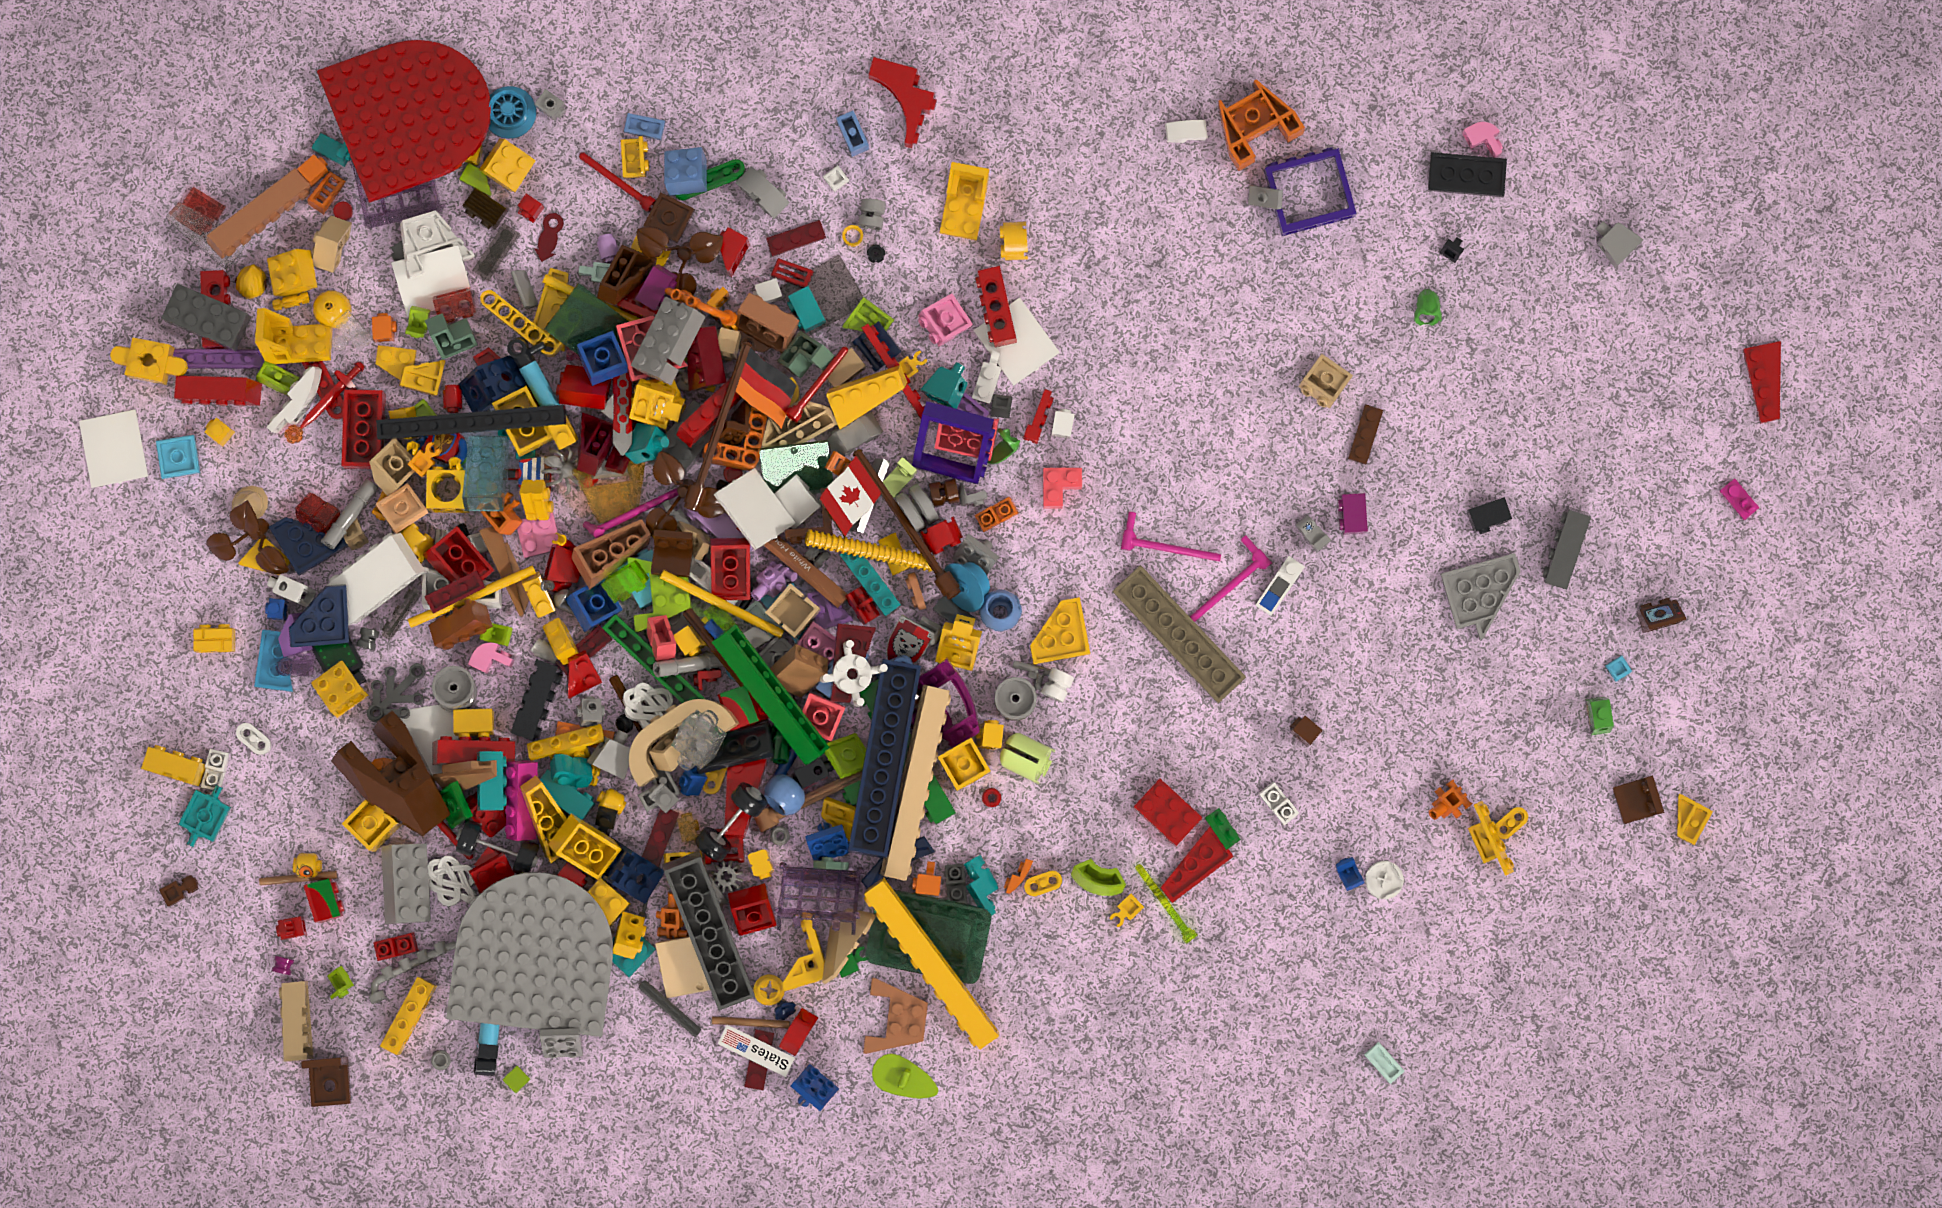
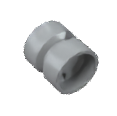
M862 199L860 211L863 214L859 215L858 227L882 230L884 218L881 215L885 213L886 202L877 199Z

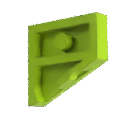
M863 297L842 327L863 332L861 327L868 323L871 326L880 321L883 327L888 330L895 319Z

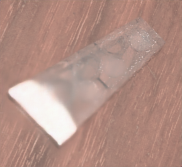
M179 202L166 215L168 223L225 270L234 263L251 243L250 240L245 245L241 244L231 256H225L221 259L207 244V235L220 226L221 223Z

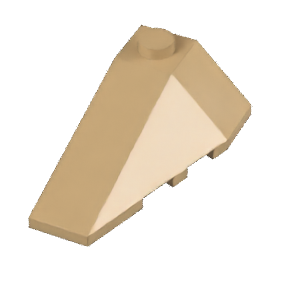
M847 908L843 912L839 911L832 918L833 923L829 930L822 978L824 984L836 978L849 959L847 956L859 945L857 940L862 934L866 935L876 918L874 913Z

